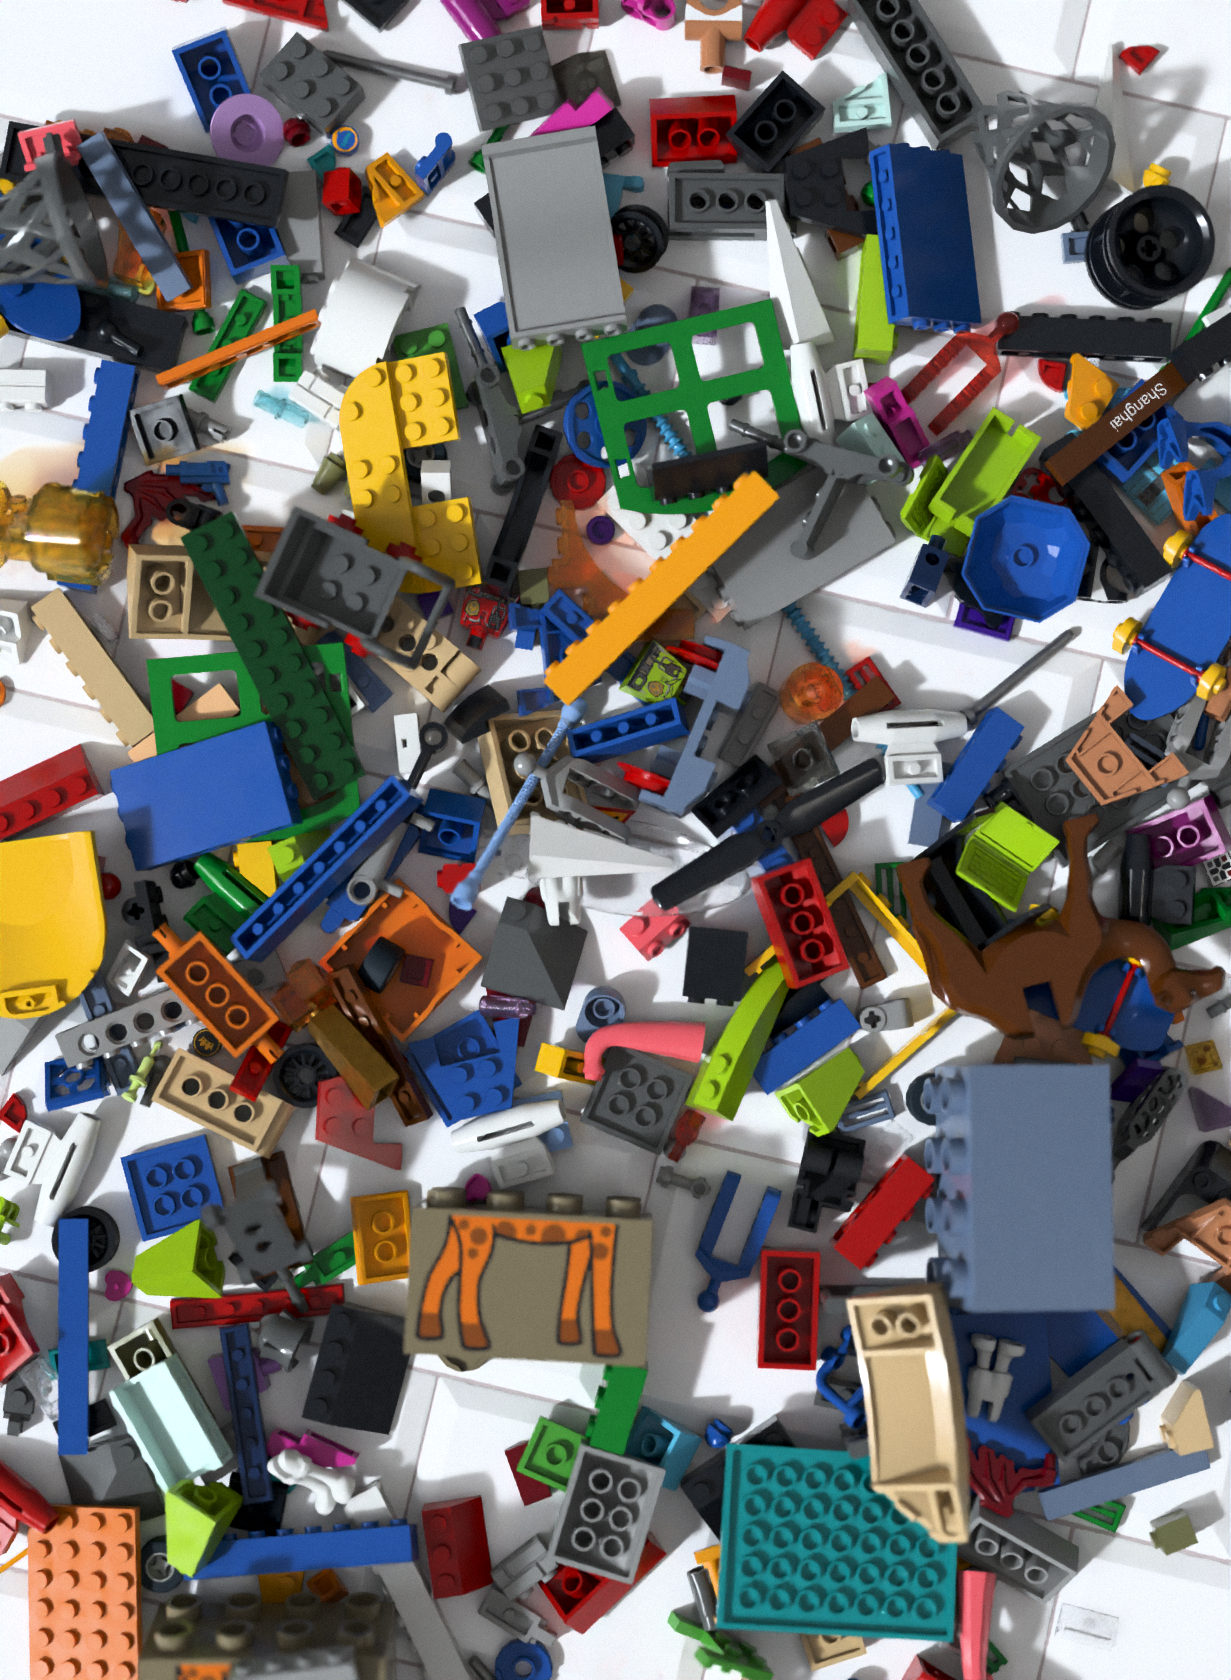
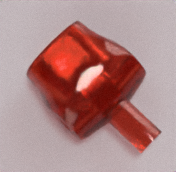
M687 1108L675 1126L674 1133L677 1141L667 1158L678 1163L686 1147H689L697 1140L706 1117Z

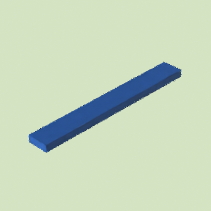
M59 1218L58 1455H88L90 1218Z

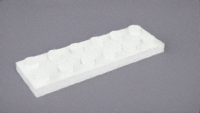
M636 462L633 465L637 485L649 488L646 471ZM627 471L622 477L629 476V471ZM614 485L596 502L654 561L660 556L666 559L672 553L670 546L681 535L687 538L693 532L691 526L696 521L691 514H646L620 509ZM704 573L688 591L720 623L732 611V608L728 601L724 603L716 591L718 584L713 576L708 577Z

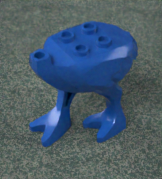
M1165 418L1157 425L1158 456L1162 469H1169L1174 458L1177 463L1187 461L1189 438H1196L1207 442L1223 458L1222 462L1212 469H1198L1186 472L1183 495V515L1185 521H1194L1199 512L1202 515H1212L1216 485L1218 481L1231 476V427L1221 422L1194 423L1178 418Z

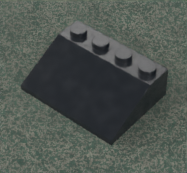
M335 1299L331 1305L301 1418L332 1426L389 1435L410 1354H404L406 1317Z
M776 1414L733 1442L736 1444L798 1448ZM726 1448L684 1476L680 1482V1487L720 1542Z

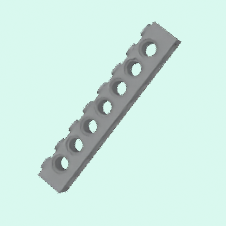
M276 949L262 963L246 960L245 958L233 963L246 978L248 971L251 969H259L263 973V981L259 984H252L258 992L267 989L268 993L283 988V982L288 980ZM169 988L59 1032L55 1035L67 1067L76 1066L77 1070L92 1065L94 1063L92 1058L103 1054L104 1058L107 1059L121 1053L120 1047L131 1044L132 1048L148 1042L147 1036L158 1032L159 1037L174 1032L176 1030L174 1025L185 1021L186 1025L189 1026L200 1020L175 992ZM167 1003H179L182 1008L181 1014L177 1017L169 1016L166 1012ZM141 1013H150L153 1016L154 1025L152 1027L145 1028L139 1024L138 1018ZM114 1024L125 1026L127 1030L125 1038L117 1039L112 1035L111 1028ZM85 1036H96L99 1040V1047L95 1050L88 1049L84 1045Z

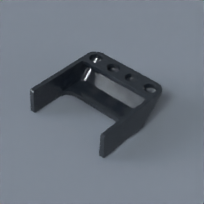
M994 807L972 813L911 860L914 861L925 857L930 858L932 868L925 877L923 884L930 903L946 922L961 932L980 951H983L991 943L1013 931L1032 923L1052 909L1051 904L1046 903L1028 910L1009 923L991 896L974 887L955 873L965 848L964 841L966 836L996 813Z
M1208 1140L1203 1142L1141 1224L1140 1228L1146 1232L1155 1229L1175 1201L1181 1195L1187 1193L1196 1195L1208 1205L1223 1198L1231 1202V1151L1217 1141Z

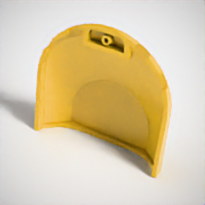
M94 830L0 842V1017L12 1019L39 1017L52 1013L77 998L95 977L105 954L108 926Z

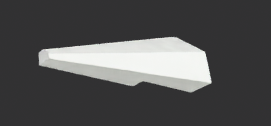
M1108 44L1094 107L1103 113L1112 124L1116 144L1111 171L1103 186H1107L1106 190L1131 195L1135 189L1118 51L1116 46ZM1095 135L1089 137V143L1091 146L1093 144ZM1086 151L1084 166L1088 164L1090 156L1088 151Z
M768 199L765 202L770 299H772L783 350H790V345L810 340H813L815 346L834 342L836 340L834 331H831L824 307H821L814 283L801 252L796 247L791 236L790 226L785 221L779 207L780 202L778 199Z
M0 598V653L12 658V663L20 666L24 660L33 625L29 601Z

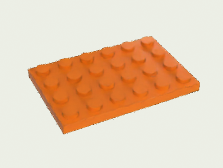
M50 1503L60 1515V1519L48 1534L44 1535L27 1525L30 1680H139L138 1659L142 1652L140 1506Z

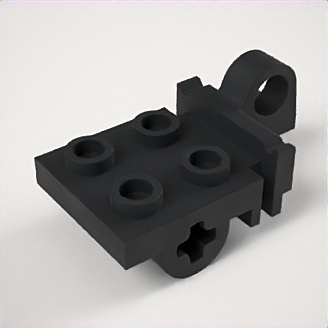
M142 880L133 882L136 897L125 901L121 914L127 924L142 927L143 936L135 937L138 943L137 951H146L147 954H153L155 969H157L169 958L168 955L170 953L151 934L159 929L166 937L159 927L167 922L168 926L169 924L166 914L161 913L160 903H163L161 887L156 886L155 881ZM139 907L145 910V913L140 914V918L138 916ZM156 973L158 983L164 982L163 979Z
M808 1128L796 1182L797 1185L804 1186V1188H796L793 1192L792 1207L787 1227L817 1233L822 1206L848 1213L851 1212L854 1202L846 1199L847 1197L853 1198L856 1195L855 1190L864 1162L863 1153L866 1140L834 1132L817 1137Z

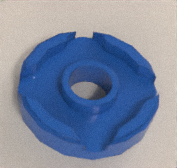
M517 1638L510 1640L500 1649L496 1657L494 1673L497 1680H550L553 1663L549 1651L542 1643L536 1641L535 1645L530 1642L526 1644ZM520 1661H527L532 1666V1670L527 1675H521L516 1671V1664Z

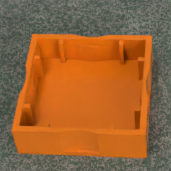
M397 878L393 883L404 887L405 891L402 897L398 898L384 892L369 908L365 917L353 929L346 932L318 963L328 973L351 963L359 971L365 957L379 937H384L405 950L404 956L382 993L377 994L369 988L367 990L388 1030L403 1043L484 957L402 879ZM405 954L434 959L428 988L399 982Z

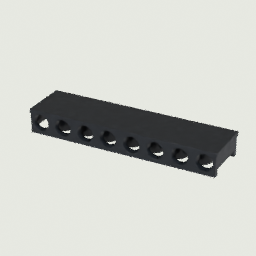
M77 289L81 303V325L78 333L69 340L53 341L35 337L23 332L5 320L9 328L7 335L108 361L134 365L139 369L158 374L176 367L184 334L189 326L186 316ZM103 320L115 322L120 333L144 347V353L137 357L114 342L104 343L100 341L96 335L97 325Z

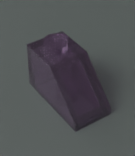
M691 286L689 318L719 311L720 288ZM717 330L693 336L692 344L715 346Z

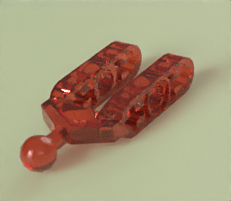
M1007 311L1000 314L997 318L996 328L988 336L960 330L901 391L909 406L966 346L986 364L927 426L936 437L944 432L1002 371L996 343L1005 334H1013L1018 329L1020 322L1015 313Z

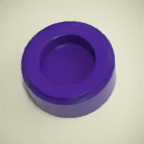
M605 516L592 518L586 527L587 537L593 544L598 546L610 543L615 535L613 522Z

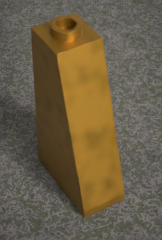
M334 1004L326 1009L324 1007L316 1009L309 1016L307 1031L366 1110H371L389 1098L399 1078L398 1074Z
M1114 1273L1115 1310L1094 1311L1119 1339L1123 1338L1125 1341L1130 1333L1142 1329L1161 1354H1163L1168 1340Z

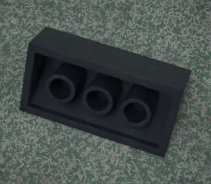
M766 440L649 465L645 470L652 502L660 501V505L664 506L677 503V497L688 495V499L692 500L706 497L705 491L716 489L717 494L734 491L733 484L745 472L750 476L755 471L762 479L769 477Z

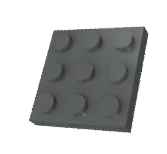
M541 26L458 45L479 132L550 116L561 106Z
M612 1046L603 1065L605 1074L602 1076L601 1081L596 1082L580 1121L660 1156L694 1075L637 1050Z

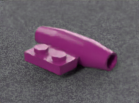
M439 0L470 42L501 35L502 32L496 21H508L530 6L529 0Z

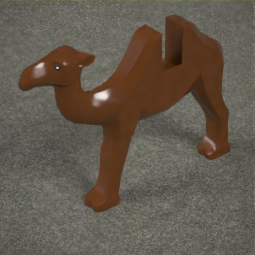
M1098 814L1065 821L1062 826L1067 839L1066 850L1069 865L1065 903L1059 918L1029 923L991 943L983 951H980L961 932L946 922L934 910L923 885L925 877L932 868L929 857L898 864L896 867L897 877L902 883V892L912 917V930L926 965L932 993L949 1009L961 1015L985 1021L1006 1037L1014 1040L1031 1039L1035 1035L1022 989L1024 987L1044 982L1049 983L1063 1031L1072 1027L1077 1021L1091 978L1103 966L1121 957L1133 958L1143 966L1150 994L1155 1005L1169 1013L1181 1012L1200 1000L1220 991L1225 984L1226 971L1221 966H1215L1211 970L1177 968L1167 942L1154 928L1140 922L1106 918L1099 914L1092 898V872L1087 855V839L1099 826Z

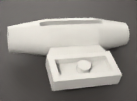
M813 340L790 345L791 378L802 431L809 438H815L822 443L836 446L835 419L848 422L873 413V409L863 392L868 389L863 359L858 358L834 364L827 371H824Z
M931 708L887 710L853 718L851 723V734L854 741L888 745L883 757L886 776L885 786L944 782L941 753L937 750L934 742L964 736L967 731V719L964 713Z
M560 1099L525 1103L482 1116L452 1131L451 1142L458 1154L492 1150L491 1166L501 1190L555 1173L556 1169L547 1144L538 1135L567 1121L566 1110Z
M80 1111L62 1140L55 1133V1130L31 1119L25 1120L3 1173L28 1185L42 1184L34 1217L37 1222L45 1226L55 1227L59 1218L64 1215L75 1198L94 1154L101 1119L97 1116Z

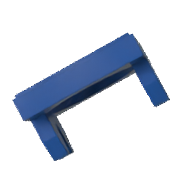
M102 1055L92 1058L94 1063L89 1065L92 1069L84 1071L83 1069L77 1070L76 1066L68 1068L64 1058L44 1063L45 1106L48 1112L111 1095L109 1086H111L110 1080L104 1067ZM71 1074H81L78 1080L66 1082V1079ZM95 1078L88 1089L79 1091V1086L85 1080ZM64 1085L69 1088V1094L61 1095L59 1086Z

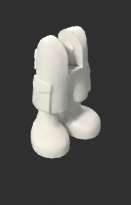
M555 877L539 880L541 897L543 902H545L550 926H559L560 911L558 903L568 902L570 925L579 924L581 899L584 892L583 877Z
M972 1334L970 1342L977 1351V1365H973L969 1370L967 1416L977 1419L982 1400L989 1401L987 1421L997 1422L1013 1380V1376L1007 1372L1008 1366L1014 1357L1024 1355L1026 1346L1012 1340L999 1338L994 1370H989L991 1355L995 1350L997 1339L990 1335Z

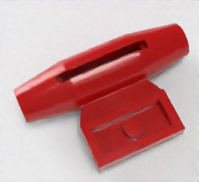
M765 0L759 7L743 39L751 49L756 52H762L786 30L791 41L790 43L813 61L849 14L833 0Z
M0 1460L1 1556L8 1552L20 1530L19 1521L45 1535L56 1526L60 1515L37 1488Z

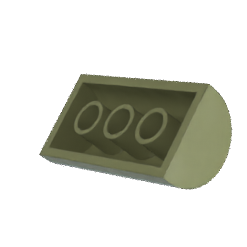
M158 1317L107 1347L126 1381L176 1353L214 1421L216 1420Z

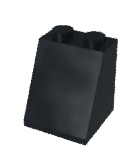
M689 926L682 996H688L687 1002L705 1004V998L717 999L716 1005L733 1007L734 1001H741L749 932Z

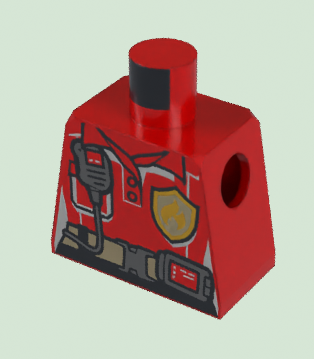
M482 584L466 586L460 618L461 627L471 630L466 646L482 651L487 636L499 640L509 623L507 605L510 603L520 604L521 599L519 595L511 593L509 600H505L481 592Z

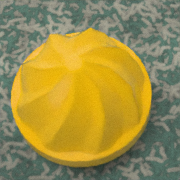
M1151 163L1148 170H1144V186L1168 185L1171 182L1169 177L1172 172Z

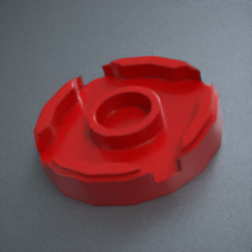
M573 453L561 458L554 466L550 477V489L554 499L561 506L571 511H584L594 507L596 502L604 495L606 491V475L603 468L590 466L578 459Z

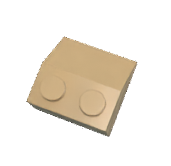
M1183 1380L1161 1414L1162 1425L1159 1426V1433L1163 1443L1167 1442L1168 1447L1172 1448L1180 1456L1215 1448L1201 1391L1190 1381Z

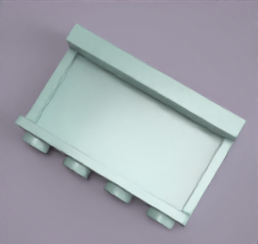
M176 1353L121 1383L109 1392L114 1408L121 1414L126 1423L128 1433L134 1437L141 1450L143 1459L151 1467L157 1484L163 1488L165 1494L167 1490L181 1479L193 1480L212 1469L214 1471L234 1456Z

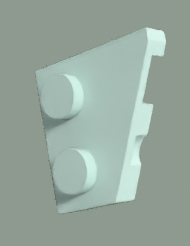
M887 73L878 75L877 80L866 86L862 84L853 89L850 94L842 95L832 101L834 133L857 131L867 127V130L891 129L892 120Z

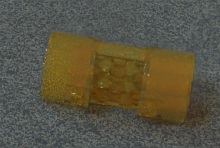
M0 480V568L9 559L30 562L37 572L47 574V580L101 586L113 573L112 564L115 556L111 554L113 539L119 540V515L115 501L112 497L106 496L104 494L105 491L73 488L72 486L60 485L58 482L45 483L32 498H26L22 494L12 496L6 484Z

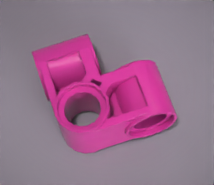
M621 0V8L627 14L646 22L657 30L667 31L675 25L676 7L673 0ZM662 9L670 12L666 17H660L656 13Z

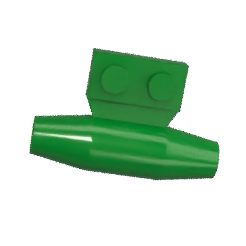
M209 852L203 854L198 859L193 869L213 894L203 896L184 915L183 920L197 932L202 929L227 957L236 948L229 938L269 897L241 875L237 868Z

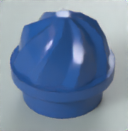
M715 1418L712 1423H707L704 1438L709 1447L721 1448L726 1443L731 1442L730 1437L734 1431L720 1419Z

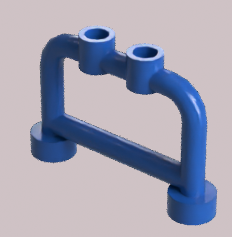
M848 1324L840 1333V1338L844 1341L839 1347L835 1349L830 1345L821 1353L820 1359L824 1363L816 1373L815 1382L819 1392L845 1414L844 1422L853 1430H857L867 1420L866 1409L860 1405L865 1400L863 1384L847 1401L827 1383L829 1374L843 1365L845 1356L848 1354L847 1347L852 1332V1326Z

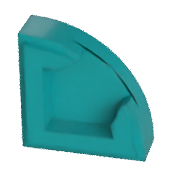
M330 143L307 159L308 164L313 170H316L322 183L324 172L332 171L336 168V157Z

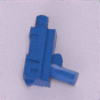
M179 461L177 465H166V476H180V485H202L201 489L203 492L214 493L218 507L229 504L223 486L230 485L228 472L231 465L226 463V461H206V463Z

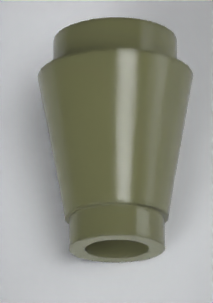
M332 451L328 456L324 455L311 487L325 496L347 474L345 460Z

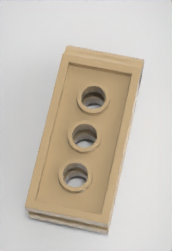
M396 595L385 620L394 621V627L387 633L379 631L380 633L375 641L411 657L414 649L408 652L403 651L402 643L406 639L411 638L416 640L417 645L427 621ZM436 629L416 669L412 670L379 657L442 713H445L481 672V669ZM429 657H434L438 660V664L433 670H425L423 668L424 661Z
M178 1048L151 1100L270 1159L296 1107L263 1089L255 1102L230 1091L229 1087L235 1075L182 1048ZM189 1079H196L200 1086L199 1091L191 1096L186 1093L185 1084ZM215 1092L223 1093L226 1098L222 1108L216 1109L211 1104L210 1099ZM241 1105L249 1106L252 1111L251 1118L246 1122L240 1121L236 1115V1111Z

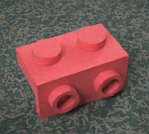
M75 119L23 130L17 133L26 160L24 165L25 172L36 168L34 158L46 155L43 138L50 132L53 135L57 133L60 135L64 155L72 166L79 164L82 155L76 146L82 143V139Z
M652 899L621 926L619 930L647 961H650L652 958L659 956L664 948L675 938L682 936L691 923L676 906L668 911H664Z

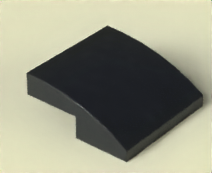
M488 684L463 700L451 712L443 724L446 730L462 744H465L488 733L485 721L510 710L507 699Z

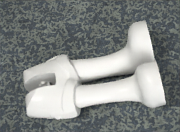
M285 1449L279 1455L273 1457L267 1464L269 1472L281 1479L282 1482L288 1485L300 1484L313 1490L317 1494L316 1510L323 1516H327L332 1512L336 1502L346 1504L355 1490L356 1481L353 1476L345 1472H337L312 1463L310 1457L302 1455L297 1450Z

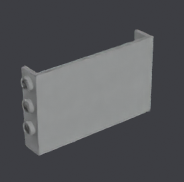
M817 467L776 491L779 495L778 501L705 572L708 577L713 576L718 584L716 591L724 603L728 601L733 610L730 612L731 617L737 627L742 626L744 631L748 630L779 610L896 543L894 528L888 521L885 522L882 518L880 504L874 496L870 497L865 488L867 486L865 483L862 485L854 483L845 484L814 545L815 553L810 560H802L793 556L790 548L794 541L799 540L804 529L802 527L804 518L808 512H812L816 503V494L819 488L825 484L828 474Z

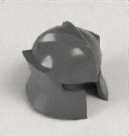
M286 1308L282 1312H275L264 1316L260 1320V1327L255 1330L258 1347L261 1350L260 1357L277 1361L284 1367L287 1373H290L299 1363L295 1355L300 1343L309 1344L315 1321L300 1320L289 1313Z

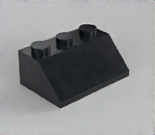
M782 70L729 129L725 136L744 163L755 173H774L783 163L784 159L788 157V152L796 149L822 120L826 108Z

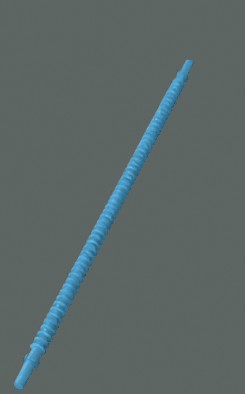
M621 353L609 356L621 373L622 382L627 384L638 397L651 393L650 390H645L646 384H641L637 377V371L635 368H630ZM663 415L650 418V422L656 423L654 428L660 429L659 435L665 436L664 442H669L668 448L674 449V456L679 458L692 456L693 452L687 451L688 445L682 443L684 439L677 436L679 431L673 430L674 424L668 423L669 417L665 418ZM795 601L781 610L788 614L786 619L792 620L791 626L797 627L796 633L800 632L802 634L800 639L806 640L805 646L811 647L810 653L816 654L815 660H820L819 666L825 667L824 673L830 674L829 680L835 682L833 686L840 689L838 694H843V701H847L858 690L852 689L853 683H848L849 677L843 676L844 670L838 668L839 662L835 663L833 661L834 655L830 656L828 654L830 649L824 648L825 642H820V635L814 634L816 629H811L809 626L811 622L805 621L806 615L800 614L801 608H796L795 606L797 602ZM878 744L876 746L877 749L883 751L881 756L885 755L888 745ZM919 784L906 785L915 799L925 794Z

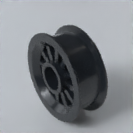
M633 204L619 209L610 219L612 233L622 234L624 263L618 266V268L629 273L648 271L657 264L667 249L669 241L667 226L662 217L647 206ZM630 234L636 235L641 243L632 241Z
M304 1043L289 1048L279 1057L275 1064L273 1080L278 1094L284 1101L295 1107L311 1108L317 1106V1095H312L311 1086L318 1094L317 1082L324 1080L319 1078V1076L327 1074V1078L340 1075V1073L319 1045ZM306 1054L312 1055L309 1063H307ZM301 1055L302 1065L296 1058ZM316 1057L319 1058L321 1061L314 1065ZM291 1061L297 1067L296 1069L288 1066ZM325 1065L327 1070L319 1071L318 1069ZM304 1067L310 1068L314 1073V1079L309 1084L302 1082L299 1076L301 1069ZM286 1070L294 1073V1075L286 1077ZM294 1080L295 1083L289 1087L287 1081ZM296 1086H300L297 1094L292 1091ZM304 1088H306L307 1097L302 1096Z
M85 1206L74 1209L61 1217L90 1218L92 1244L90 1246L89 1272L101 1268L112 1260L119 1247L120 1232L117 1223L109 1213L97 1207ZM59 1221L54 1227L51 1238L52 1249L57 1260ZM95 1221L100 1224L96 1228H93ZM103 1228L105 1233L99 1234L98 1231ZM106 1238V1243L101 1242L100 1239Z

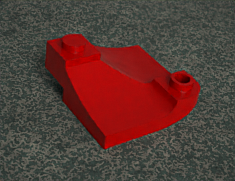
M11 1273L0 1276V1388L11 1380L10 1377L41 1351L25 1318L22 1299L25 1296Z

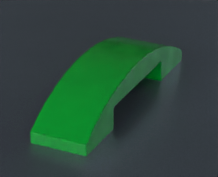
M270 265L271 294H273V325L303 314L300 265ZM304 334L274 346L273 382H298L303 374Z

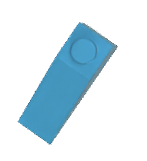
M1216 1282L1190 1285L1162 1355L1180 1375L1186 1374L1223 1326L1230 1311L1231 1294Z

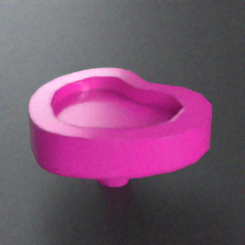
M474 1174L464 1187L467 1189L466 1200L469 1202H475L478 1199L486 1201L487 1193H490V1190H492L490 1181L480 1174Z
M111 1270L105 1275V1282L107 1284L105 1296L108 1300L118 1301L130 1293L133 1283H131L132 1280L126 1273L121 1270Z

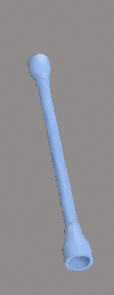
M579 697L571 706L564 704L561 719L557 725L558 728L538 759L537 764L547 768L565 738L566 731L571 730L575 724L583 719L589 708L588 703L584 699ZM533 774L528 776L474 870L456 886L450 896V900L457 907L464 910L472 908L478 898L479 886L483 880V875L540 778Z

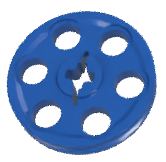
M607 380L597 381L599 390L602 387H608ZM612 381L616 398L619 401L638 398L636 393L626 385ZM589 383L581 387L567 404L563 419L564 435L569 448L582 462L597 468H610L609 461L606 462L601 457V450L605 445ZM581 402L588 408V414L584 419H580L576 414V407ZM647 418L624 425V432L631 430L635 435L634 443L628 446L631 459L640 451L645 441ZM581 432H585L589 436V444L584 449L577 443V437ZM626 459L616 460L617 466L627 463Z

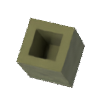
M547 568L519 570L521 606L540 610L550 599Z
M1182 1509L1149 1522L1152 1531L1148 1533L1155 1549L1160 1548L1166 1556L1199 1543L1189 1517Z

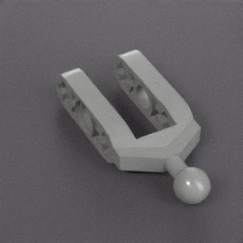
M1197 695L1178 709L1166 740L1165 756L1167 757L1173 752L1190 773L1186 777L1180 778L1177 787L1171 789L1167 794L1166 800L1168 805L1176 810H1182L1189 804L1190 796L1188 789L1191 781L1209 780L1219 777L1220 771L1227 763L1231 753V711L1225 722L1217 721L1203 761L1186 753L1206 704V700Z
M524 752L516 756L513 765L515 770L521 775L533 774L541 779L540 782L546 807L554 811L558 818L581 830L587 828L624 840L627 845L631 829L626 824L577 798L564 794L563 790L566 780L569 779L571 782L618 807L634 810L638 808L640 802L638 797L641 791L637 787L584 759L573 758L568 754L547 769L537 764L535 757L530 753Z

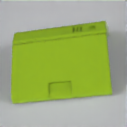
M933 454L932 457L928 458L919 476L920 481L914 493H910L900 512V519L911 533L929 542L931 535L945 538L947 544L944 551L961 558L970 537L953 527L956 523L954 520L951 519L947 523L927 510L936 493L950 474L940 457Z
M1001 801L994 808L996 813L981 823L967 841L955 873L974 887L991 896L992 899L1008 910L1016 912L1027 884L1028 876L1051 853L1060 840Z

